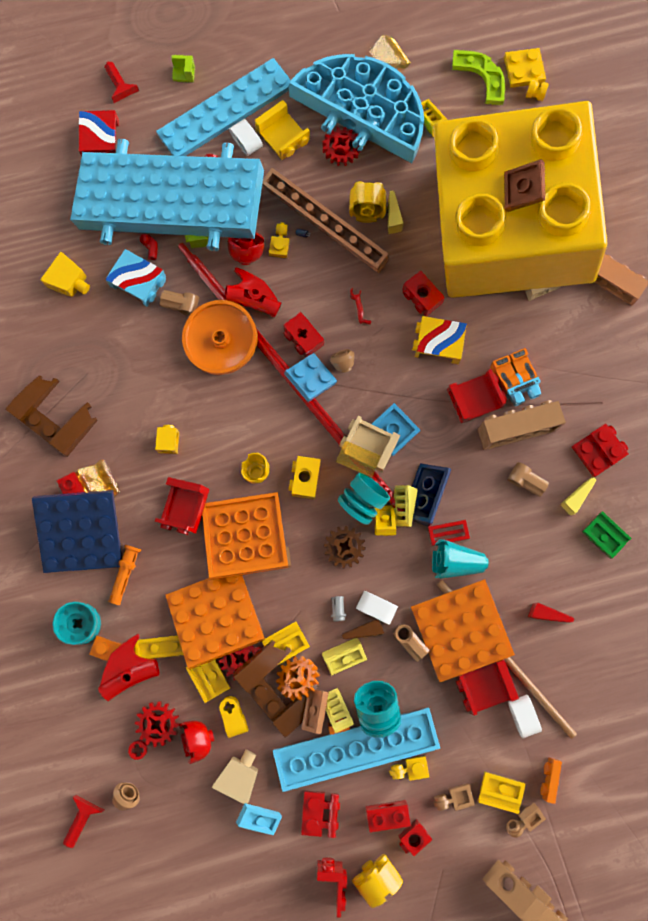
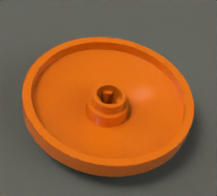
M227 300L210 301L199 306L188 317L182 333L183 348L189 360L200 370L213 375L230 374L241 369L252 358L258 340L257 328L250 314L242 306Z

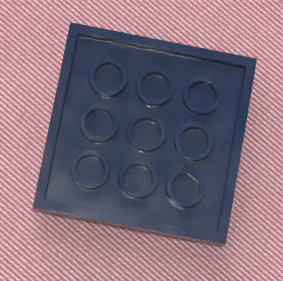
M113 490L42 495L31 498L43 573L120 567L118 562L122 560Z

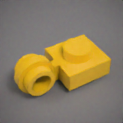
M285 222L277 223L276 235H279V237L271 236L269 256L287 258L290 238H283V235L287 236L288 225Z
M425 755L406 758V767L404 768L402 764L390 766L391 770H389L392 779H402L405 773H408L409 781L429 778Z

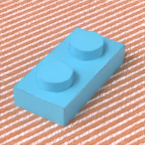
M244 803L236 823L238 827L274 835L282 815L276 811Z

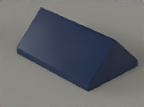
M420 463L412 487L418 489L412 521L427 527L432 525L451 472L450 468Z

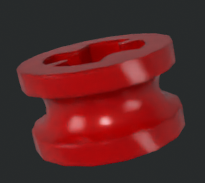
M141 740L134 741L128 748L129 756L134 760L142 759L147 754L148 748L145 745L146 743ZM136 744H139V747L143 748V752H140V756H137V753L133 752V748H136Z

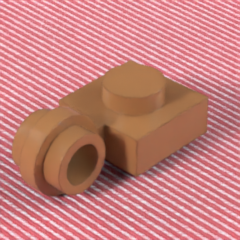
M468 783L449 788L450 797H446V794H440L435 796V801H433L434 807H437L438 811L448 809L450 803H452L455 811L475 805Z
M533 803L518 815L521 819L520 821L515 819L508 821L506 830L511 837L517 838L522 835L524 829L527 828L531 832L546 818L539 807Z

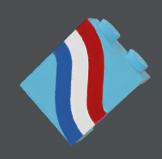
M125 249L105 280L110 287L115 290L118 287L140 299L143 305L147 307L149 303L154 301L159 287L164 285L166 275L163 269Z

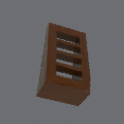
M375 619L343 633L342 638L347 640L377 636L385 633L379 619Z

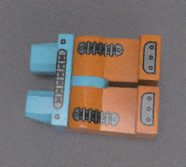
M526 348L511 353L509 356L499 358L490 365L493 374L496 373L498 376L501 390L505 392L507 400L510 399L514 406L525 402L522 395L524 392L528 393L530 399L541 395L538 386L541 381L531 365Z

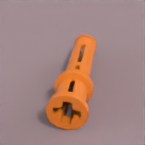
M126 544L124 545L125 551L122 560L118 562L120 568L108 602L116 605L121 604L131 571L136 568L135 562L138 553L142 550Z

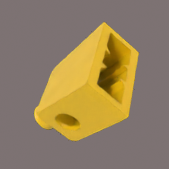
M62 252L58 254L40 279L47 288L69 297H73L77 291L86 294L90 289V285L84 282L87 276L83 270Z

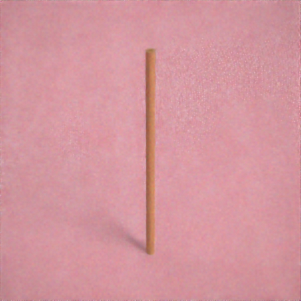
M443 580L437 584L444 594L452 591ZM510 657L503 659L509 669L571 739L574 738L577 733Z

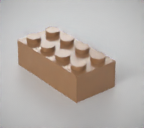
M552 400L540 403L541 406L538 407L529 405L523 407L522 411L519 412L510 410L503 413L504 416L497 417L496 415L486 417L485 421L477 429L483 449L488 450L556 432L566 423L559 401L552 403Z

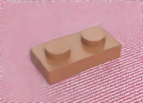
M315 689L314 692H308L309 697L306 700L301 729L322 734L329 692Z

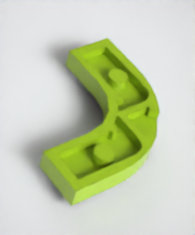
M454 50L452 70L471 71L480 75L486 85L485 104L503 105L505 99V79L501 68L497 67L491 61V58L485 54L475 51Z

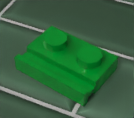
M603 511L582 531L610 559H613L626 543L632 539Z

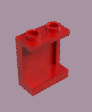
M168 477L166 485L170 486L171 489L161 519L155 518L154 522L161 524L160 528L171 531L172 528H176V532L188 535L189 532L196 534L210 489L201 484Z

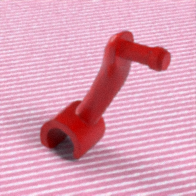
M351 288L350 297L356 302L359 323L371 325V320L363 319L364 312L360 299L361 290L359 294L354 295L353 288Z

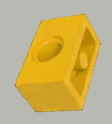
M297 456V461H293L292 472H295L294 480L290 479L289 491H292L293 497L315 500L321 459ZM306 473L310 476V479L307 482H302L299 480V476Z

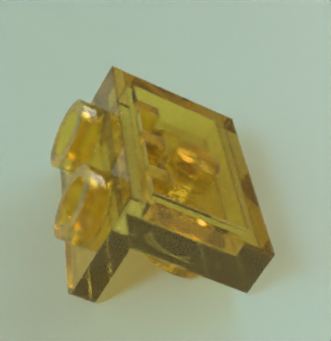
M104 459L99 460L95 465L81 468L76 472L85 492L113 490L114 498L120 493L118 484L114 481L110 468L106 465Z

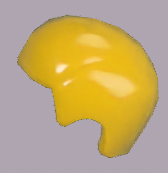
M250 453L248 458L241 464V474L251 484L261 483L268 477L270 465L262 454Z

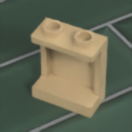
M360 416L356 420L352 419L348 427L350 433L348 437H343L339 445L342 447L341 453L383 473L400 435L395 432L393 434L388 433L363 421Z

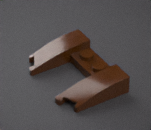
M39 375L11 401L5 410L68 457L98 420L96 417L91 418L88 410L92 407L87 402L62 428L38 411L37 408L60 381L56 378H53L52 381L43 380V377Z
M271 640L233 672V676L286 738L303 722L307 697L302 695V700L299 701L295 698L294 701L291 700L288 704H285L264 679L292 651L287 646L284 650L274 647L275 641ZM319 683L317 685H313V688L316 689L317 687H319Z

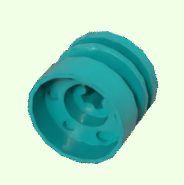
M358 473L350 482L353 490L345 488L344 494H340L338 497V502L353 518L368 525L371 523L372 517L377 515L375 508L382 509L390 500V496L372 478L363 473Z
M74 601L66 603L58 609L52 624L54 633L59 640L66 644L82 645L96 638L102 623L100 614L94 607L86 603ZM76 620H83L81 623L83 626L82 628H76Z
M371 681L365 683L357 690L354 696V704L362 731L374 738H383L393 734L401 724V713L394 687L384 681Z

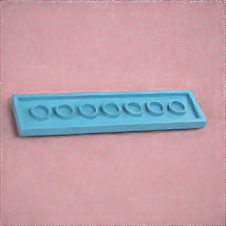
M272 58L157 130V135L172 156H187L233 125L288 92L291 80L277 61Z
M427 707L402 714L399 728L393 734L383 738L368 736L358 726L333 735L328 734L273 750L282 791L285 792L440 749L430 709Z

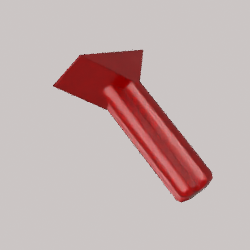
M106 62L104 68L116 87L111 97L113 103L139 91L138 85L125 84L113 62Z
M77 795L73 796L79 811L63 844L68 848H74L90 814L101 813L105 809Z

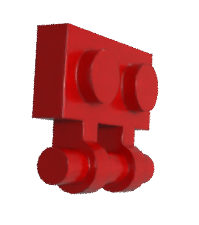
M304 791L301 835L322 837V828H327L328 837L336 838V830L339 829V822H337L338 810H340L339 794L331 793L330 801H324L325 792ZM324 809L330 810L329 820H323Z

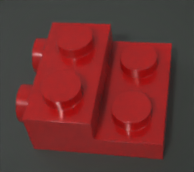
M606 423L571 446L593 477L598 476L629 455L627 444L624 441H619L615 436L617 435L615 428L611 425L608 426Z

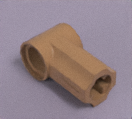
M164 290L160 297V306L177 310L181 314L190 316L197 309L200 298L188 292L180 294Z
M520 462L516 463L507 478L513 485L523 487L538 497L543 495L549 482L534 474L528 466Z
M399 624L393 629V637L416 662L421 660L430 651L408 625ZM401 628H405L408 633L404 639H400L398 636V631Z

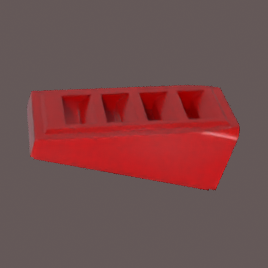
M533 603L528 617L532 619L564 623L574 622V617L540 603Z

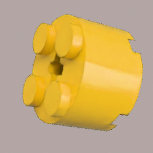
M356 182L350 190V216H355L357 221L363 223L376 222V219L379 217L382 219L386 215V191L383 188V184L380 182Z
M385 854L379 856L375 862H372V860L367 861L362 866L363 871L352 880V883L371 908L386 902L384 897L389 893L393 896L403 883L400 874Z

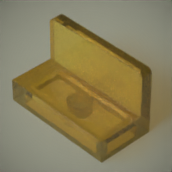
M382 35L370 49L373 58L381 60L395 69H406L410 65V62L391 36Z
M345 441L336 462L372 478L381 456Z

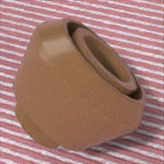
M350 349L340 350L331 356L330 363L337 371L342 373L348 372L354 365V352Z
M121 782L116 785L113 791L112 802L118 810L125 811L139 803L140 795L133 784Z

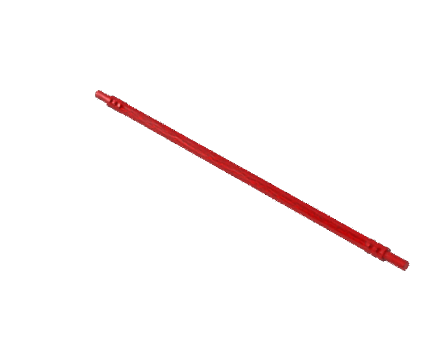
M183 242L180 243L178 248L188 259L187 262L219 300H224L225 289L195 254L193 255ZM257 329L258 348L340 445L343 437L346 435L315 398L307 402L284 374L289 369V366ZM350 458L363 474L376 481L390 496L388 502L395 508L394 493L373 468ZM397 507L398 512H404V511H405V509H401V508H398V507Z

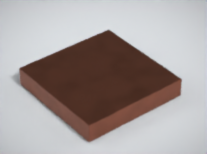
M542 159L504 172L505 210L507 212L545 201V162Z

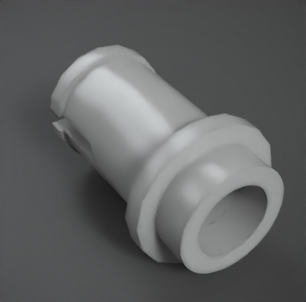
M343 596L331 597L333 610L331 618H333L334 622L345 621V617H347L344 614Z

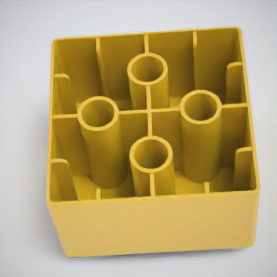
M580 101L438 121L434 124L443 262L449 297L456 298L578 285L596 281L607 248V235L591 102ZM542 159L545 162V201L507 212L505 210L504 172Z

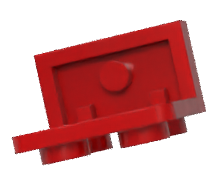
M325 857L322 860H318L317 881L337 882L336 918H341V911L345 912L346 909L345 891H342V889L347 888L346 869H343L341 861H334L333 858Z

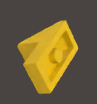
M385 505L382 509L375 508L377 511V515L374 517L375 535H396L395 513L392 505Z

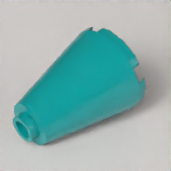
M439 539L435 546H438L437 551H433L432 571L437 573L435 578L445 579L483 573L489 566V560L484 553Z

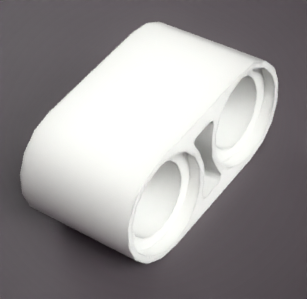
M246 119L229 128L231 136L246 156L263 147L261 139Z
M367 591L363 592L356 607L357 610L390 625L398 606Z
M528 695L521 696L518 700L512 702L508 701L509 709L522 739L542 732L540 722Z

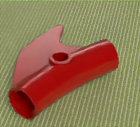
M235 267L234 272L241 278L242 282L236 285H226L224 300L258 310L275 318L282 303L278 301L272 290L264 280L250 272Z
M139 634L122 643L110 654L103 672L101 684L98 687L101 696L108 702L132 686L160 676L156 658L148 659L140 657L135 653L134 648L140 637Z

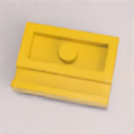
M296 621L261 641L266 646L273 640L275 641L274 647L284 650L287 646L292 650L279 664L310 647Z
M216 660L191 670L186 667L204 703L231 688Z
M484 771L478 802L519 814L525 783Z

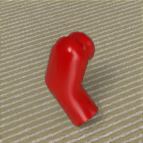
M142 234L139 240L148 249L147 258L149 260H157V241L150 235Z

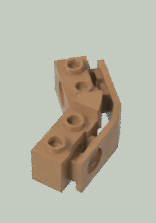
M497 860L482 879L522 921L568 920L559 909L556 912L554 911L555 906L550 902L552 898L539 885L532 891L530 889L532 885L523 876L519 879L513 873L515 868L506 860L504 862ZM506 878H511L514 883L513 888L509 891L504 887Z

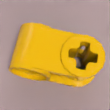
M227 696L220 703V712L228 738L248 732V726L238 699L234 696ZM228 701L230 704H234L232 711L229 708H225Z

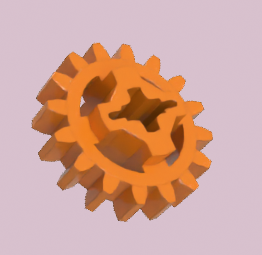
M295 656L292 662L286 660L287 665L280 666L283 670L282 672H277L280 678L276 680V683L279 685L277 689L285 698L289 697L292 701L297 698L300 701L302 700V695L308 698V692L315 691L313 685L319 683L315 678L319 677L320 674L316 671L318 669L309 658L306 660L304 656H301L298 659Z

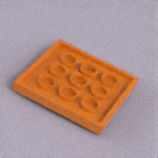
M278 492L205 503L202 515L210 580L289 568Z
M243 575L213 580L207 578L165 595L189 670L265 640Z
M485 579L411 606L424 643L430 650L428 653L439 682L515 655Z

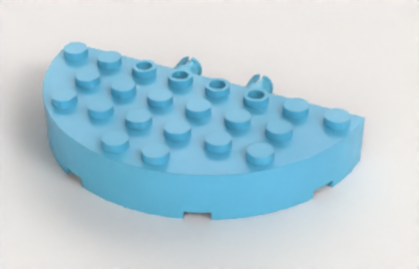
M355 54L333 55L313 62V65L307 69L303 68L289 82V97L327 117L321 125V129L324 132L328 128L327 134H330L338 123L349 130L353 129V132L358 134L352 143L355 149L358 147V151H361L366 142L370 140L410 163L414 161L417 155L424 124L422 103L413 85L410 86L405 80L406 77L389 64L368 56L361 58L355 57Z

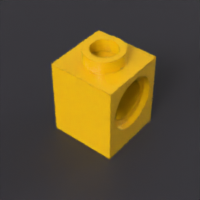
M163 425V427H157L155 450L158 453L178 454L179 431L177 428H174L175 426Z

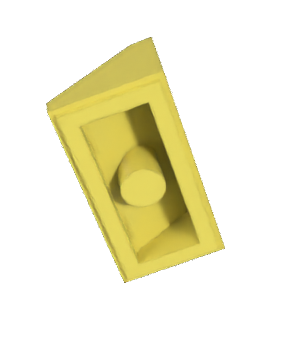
M358 638L349 640L322 653L331 676L367 660Z

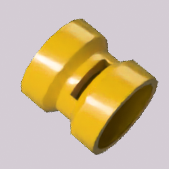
M531 79L526 97H535L538 101L543 102L549 83H539L537 80Z

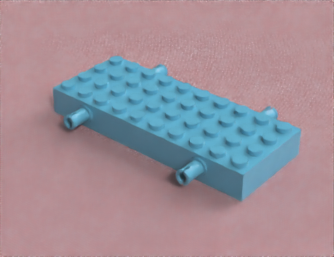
M121 139L117 140L116 153H82L70 220L79 230L102 231L100 243L107 245V242L108 245L112 244L113 231L209 236L207 249L213 251V248H215V251L219 250L220 237L255 239L264 169L260 159L232 158L234 145L228 143L227 147L226 143L222 144L221 157L127 154L129 142L125 139H122V143Z

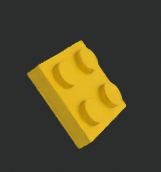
M540 48L505 52L504 60L510 88L527 86L530 84L531 79H535L539 83L546 81Z

